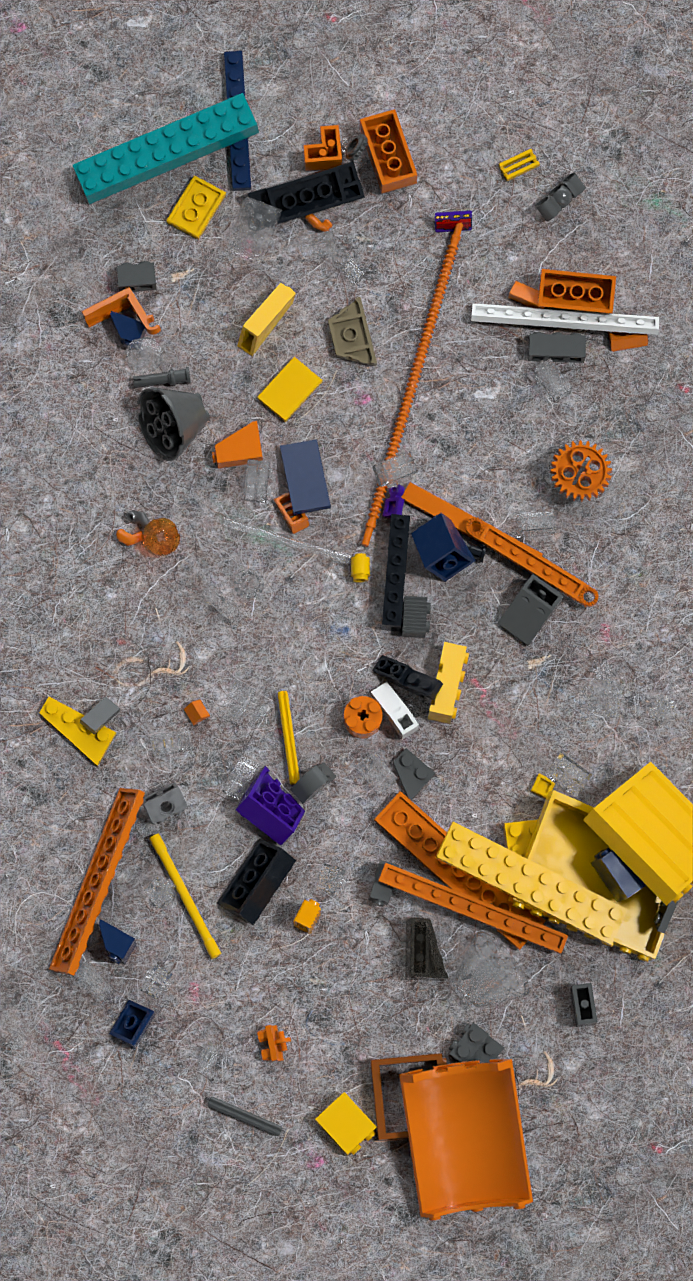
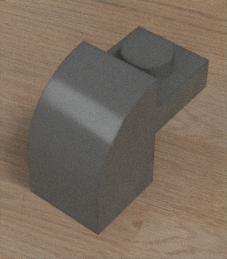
M322 763L319 766H314L303 775L290 790L304 804L315 797L324 786L332 782L337 776L325 763Z

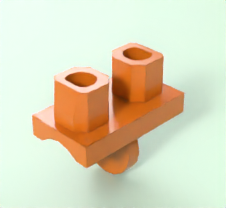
M277 1025L265 1026V1029L257 1032L259 1042L268 1041L269 1044L268 1049L261 1050L262 1060L284 1061L282 1052L287 1051L286 1043L292 1042L291 1037L285 1038L284 1031L278 1032Z

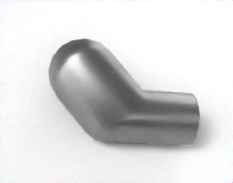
M132 510L127 513V520L132 523L141 524L145 532L153 529L151 522L144 512Z

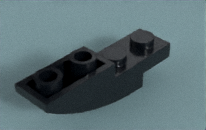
M384 655L380 657L372 670L391 683L422 698L425 696L434 700L443 686L440 680L413 670L409 665Z

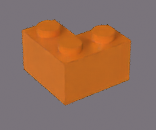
M339 125L320 126L321 144L303 145L305 171L323 170L342 164Z

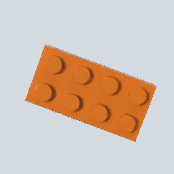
M393 109L360 119L359 128L361 134L368 138L366 149L381 193L417 184L418 175L396 110Z

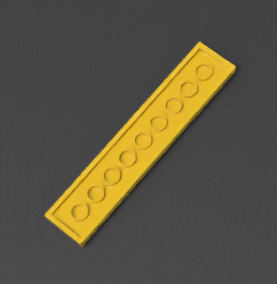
M451 822L435 857L608 945L613 944L628 910L455 822Z

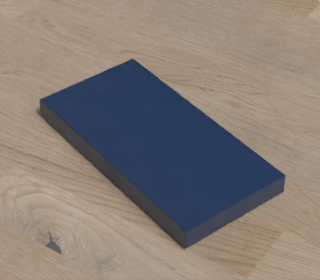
M317 439L281 445L280 451L293 515L330 509L331 504Z

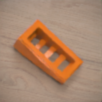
M289 492L274 499V502L291 532L295 534L307 528L309 520L305 513L290 518L293 516V510L291 509L287 512L286 510L292 508L291 502L282 506L283 503L290 500Z

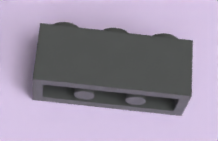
M534 332L529 335L528 361L584 363L586 335H581L580 333L563 335L559 332L552 334Z

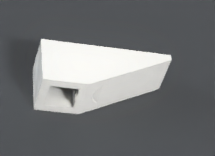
M387 682L371 691V694L380 704L381 709L402 740L418 730L419 724Z

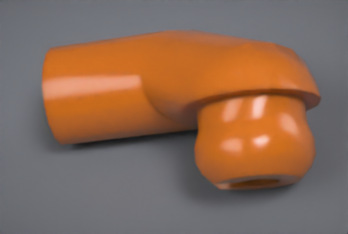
M314 214L305 216V220L314 228L323 232L330 231L329 229L333 226L328 219H325L322 223Z
M119 529L116 532L117 540L127 546L134 545L145 539L142 531L133 535L124 529Z

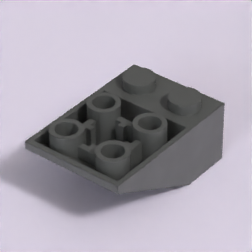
M532 574L497 624L529 646L562 603L564 596Z

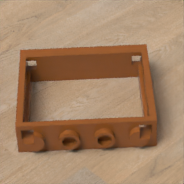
M442 1053L371 1060L378 1141L409 1139L408 1131L386 1133L380 1066L436 1061L437 1066L447 1064V1060L442 1057Z

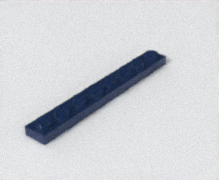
M242 51L224 52L227 99L241 93L245 96ZM248 138L230 145L233 191L251 190Z

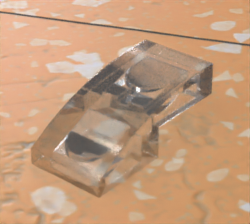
M242 755L222 792L239 800L257 771L259 764Z

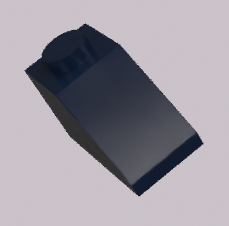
M111 311V321L123 346L131 350L134 348L139 350L147 332L140 321Z

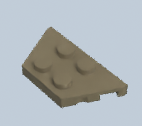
M357 297L348 307H344L340 310L339 314L334 315L328 320L337 358L377 366L361 297Z

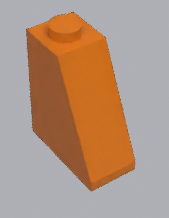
M257 421L251 422L215 445L212 458L213 463H217L218 469L263 462Z

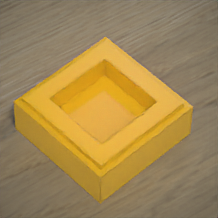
M539 773L530 792L546 799L548 792L553 790L557 781Z

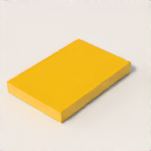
M194 175L166 222L199 240L225 198L226 192Z
M293 357L257 396V399L286 422L319 387L323 380L297 358Z

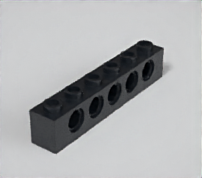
M391 514L381 630L398 632L401 630L410 515Z

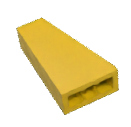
M280 283L242 326L237 346L253 356L293 304L296 293L290 287Z

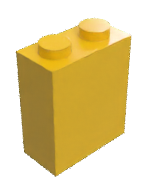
M345 1092L315 1119L317 1124L347 1156L350 1153L352 1155L356 1154L362 1148L360 1144L365 1139L368 1142L376 1135L375 1130L377 1127Z

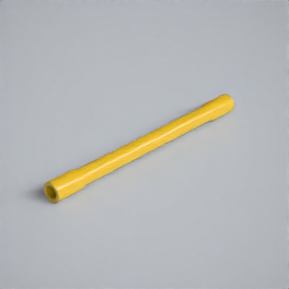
M159 833L153 835L149 840L155 852L159 855L198 930L210 958L214 959L220 956L222 953L214 938H212L177 871L164 841Z

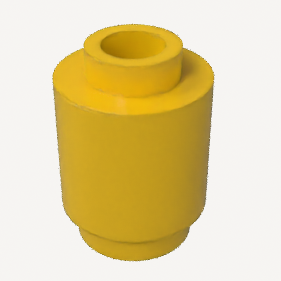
M357 553L355 557L351 558V577H353L354 582H367L368 577H370V558L366 557L364 553Z

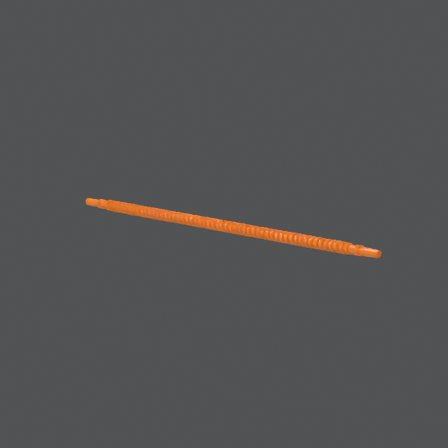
M458 223L455 226L450 238V245L447 246V254L444 256L446 259L443 260L444 264L441 266L443 268L440 270L442 274H439L440 279L437 280L439 284H436L437 288L434 290V298L431 300L433 303L430 304L431 308L428 310L430 313L427 314L429 318H426L427 323L424 324L426 328H423L424 333L421 334L423 338H420L421 343L418 344L420 348H417L418 353L415 354L417 357L414 358L415 362L412 364L414 367L411 368L412 372L409 374L411 376L408 378L410 382L407 383L408 387L405 388L407 392L404 393L405 397L402 398L404 402L401 403L402 407L399 408L401 412L398 413L399 417L396 418L398 422L395 423L396 427L393 428L395 432L392 433L393 437L390 438L392 442L389 443L390 447L387 448L389 452L386 453L387 457L384 458L386 462L383 463L384 467L381 469L383 473H380L381 478L378 479L380 483H377L378 488L375 489L377 493H374L375 498L372 499L374 503H371L372 508L369 509L371 513L368 514L369 519L365 525L366 530L361 543L365 547L369 546L373 530L376 528V519H379L378 514L381 513L379 509L382 508L381 504L384 503L382 499L385 498L384 494L387 493L385 489L388 488L387 484L390 483L388 479L391 478L390 473L393 472L391 468H394L393 463L396 462L394 458H397L396 453L399 452L397 448H400L399 443L402 442L400 438H403V428H406V418H409V408H412V398H415L413 393H416L415 388L418 387L416 383H419L418 378L421 377L419 374L422 373L421 369L424 367L422 364L425 363L424 359L427 357L425 355L428 353L426 349L429 348L428 344L431 343L429 339L432 338L431 334L434 333L432 329H435L434 324L437 323L435 319H438L437 314L440 313L438 309H441L440 305L443 303L441 300L444 299V290L447 289L445 285L448 284L447 280L450 279L448 275H451L450 270L453 269L451 265H454V256L457 255V245L461 239L460 235L463 228L462 223Z

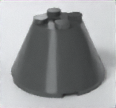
M150 387L144 389L139 394L137 404H140V413H137L141 431L155 454L160 453L163 456V460L172 461L177 459L206 426L207 421L210 420V415L205 410L199 393L194 394Z

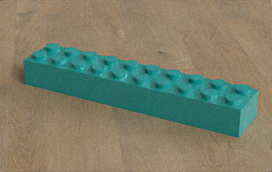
M241 93L73 164V168L90 205L258 134V125L244 94Z

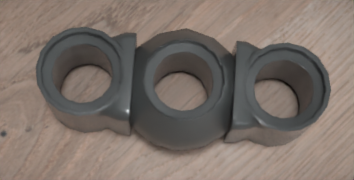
M575 172L571 173L557 187L550 191L549 196L541 199L535 207L546 221H550L562 211V208L571 203L572 198L580 195L586 187Z

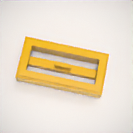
M531 148L499 163V168L506 181H509L539 167L540 163L537 161V157L533 154ZM521 159H524V160H522V161H520V162H518V163H516V164H514V165H511V164H513V163H515V162H517V161H519V160H521ZM533 161L532 164H530V165H528V166H526V167H524V168H522V169H519V170H517V171H515V172H513V173H511V174H509V175L507 174L508 172H510V171H512V170H514V169H517V168L521 167L522 165H525V164H527V163Z

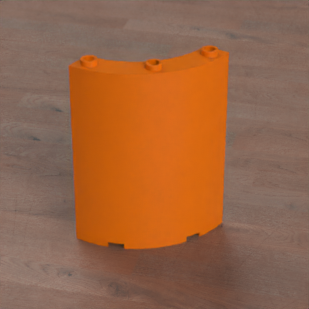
M490 1059V1063H480V1060L433 1066L432 1070L423 1071V1069L399 1074L420 1217H426L430 1221L441 1219L443 1215L465 1210L478 1212L488 1207L523 1209L526 1207V1204L533 1202L512 1059Z

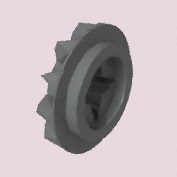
M364 134L355 136L348 144L345 157L350 162L357 160L362 152L365 151L368 138Z

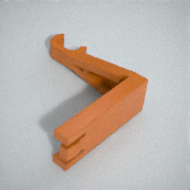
M130 287L82 311L86 324L90 328L111 317V311L119 313L131 307L149 334L155 335L161 331L160 325L149 326V323L154 321L153 315H146Z

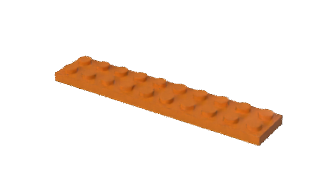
M119 788L49 970L73 976L78 970L82 954L87 948V941L94 930V923L101 912V905L108 894V887L115 876V869L122 858V851L129 840V833L136 822V815L143 804L145 792L138 789Z
M401 791L374 819L379 826L449 888L541 925L546 922L542 917L531 914V910L527 908L522 910L514 907L513 903L508 901L510 895L435 858L447 832ZM496 929L519 951L528 942Z

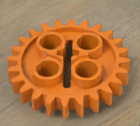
M581 440L578 445L572 441L571 447L565 444V451L559 449V455H554L553 459L555 461L551 462V466L554 467L550 470V474H554L551 481H557L554 487H561L559 493L561 494L565 491L566 498L573 495V501L577 497H580L581 502H583L584 497H587L590 501L591 495L597 498L598 491L604 493L603 487H608L609 483L607 481H610L612 477L608 475L612 473V468H608L611 465V461H605L608 454L601 455L603 449L601 448L597 451V444L589 447V441H587L586 445H583ZM580 456L582 461L576 462L572 457ZM589 457L590 460L586 464L584 472L581 473L577 483L573 485L572 483L577 477L578 470L582 468L584 461ZM594 464L597 465L599 469L597 471H593L590 469L589 466ZM569 471L573 474V477H565L563 473ZM582 480H586L589 482L590 485L588 487H584L581 485L580 482Z

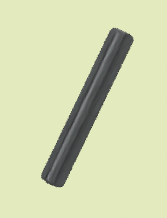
M211 1097L208 1101V1107L270 1134L279 1136L282 1131V1126L220 1099Z

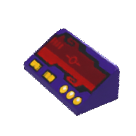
M471 210L435 213V232H454L455 226L458 223L463 224L462 231L472 230Z

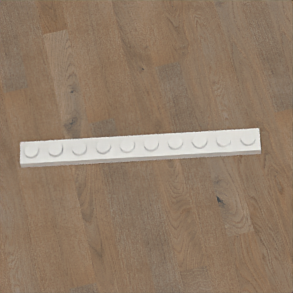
M474 303L472 305L471 321L647 335H658L659 317Z

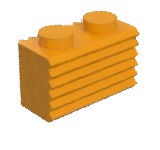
M309 899V901L304 900L293 920L294 926L311 934L317 920H319V916H321L320 904L312 899Z

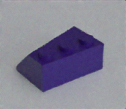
M265 766L245 792L236 811L254 824L256 828L267 834L273 841L282 845L294 833L305 810L291 794L285 793L281 789V783L278 779L273 780L268 774L270 770Z

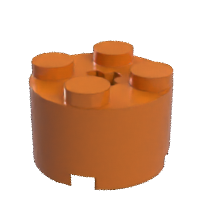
M359 696L352 698L344 710L343 721L347 731L359 739H366L379 731L382 724V709L380 704L370 697ZM362 714L366 716L364 721L360 720Z

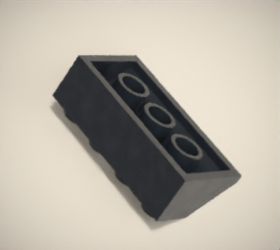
M259 839L217 904L241 920L254 925L288 872L292 869L296 860L284 849Z

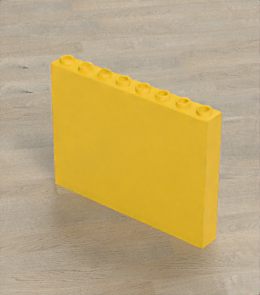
M555 790L548 792L524 857L628 909L613 944L608 945L604 942L602 944L613 947V945L620 947L619 950L626 954L634 953L642 961L648 962L649 960L656 959L664 937V933L657 931L654 923V917L659 910L661 900L646 885L628 899L617 902L591 864L595 860L594 855L607 848L612 850L583 820L595 807ZM509 896L508 901L512 902L514 907L522 910L527 908L535 916H546L549 918L548 921L559 925L562 923L567 925L566 928L568 930L578 931V929ZM584 933L585 937L595 939L594 937Z

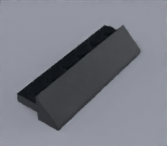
M354 161L247 193L252 214L259 230L365 198Z

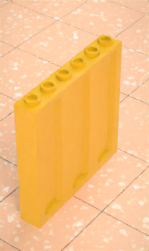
M649 762L593 808L583 820L667 906L672 901L676 903L683 894L685 895L693 887V804L652 762Z

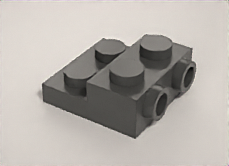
M473 1022L471 1026L467 1024L461 1031L463 1037L459 1041L455 1039L451 1044L449 1056L457 1062L480 1060V1063H490L489 1060L496 1059L504 1047Z

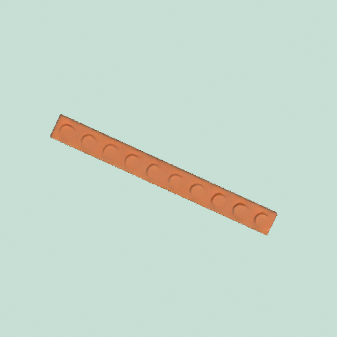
M388 863L384 864L378 880L380 883L559 954H562L568 935Z

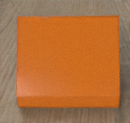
M201 700L193 701L184 708L193 726L210 717Z

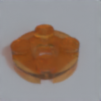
M166 518L150 521L142 531V546L155 556H166L172 553L180 543V533L178 534L177 526ZM162 532L165 541L159 542L156 535Z

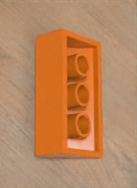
M542 269L538 306L613 314L616 276Z

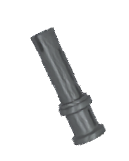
M189 367L180 370L170 369L164 373L133 376L134 388L170 383L172 386L176 383H191Z

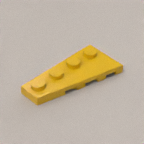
M51 697L47 698L39 712L46 721L98 767L116 736L115 731L103 726L96 734L91 733L80 724V719L85 715Z

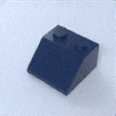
M100 920L99 926L109 959L118 965L121 962L126 964L137 945L135 938Z

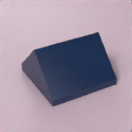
M128 1000L109 1034L136 1049L155 1017V1012Z

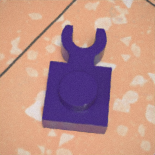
M391 485L389 487L390 498L385 500L383 517L390 519L391 514L402 515L405 500L401 498L405 490L403 486L397 485L396 488Z

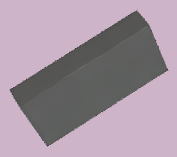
M105 697L80 719V724L91 733L96 734L119 713L120 708Z

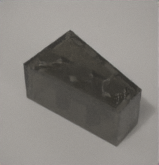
M430 918L408 919L406 921L405 980H447L448 974L442 962L443 958L438 949L437 939Z

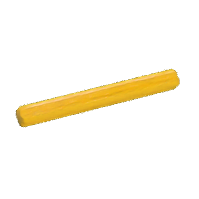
M287 691L278 692V702L289 780L291 785H295L300 776Z

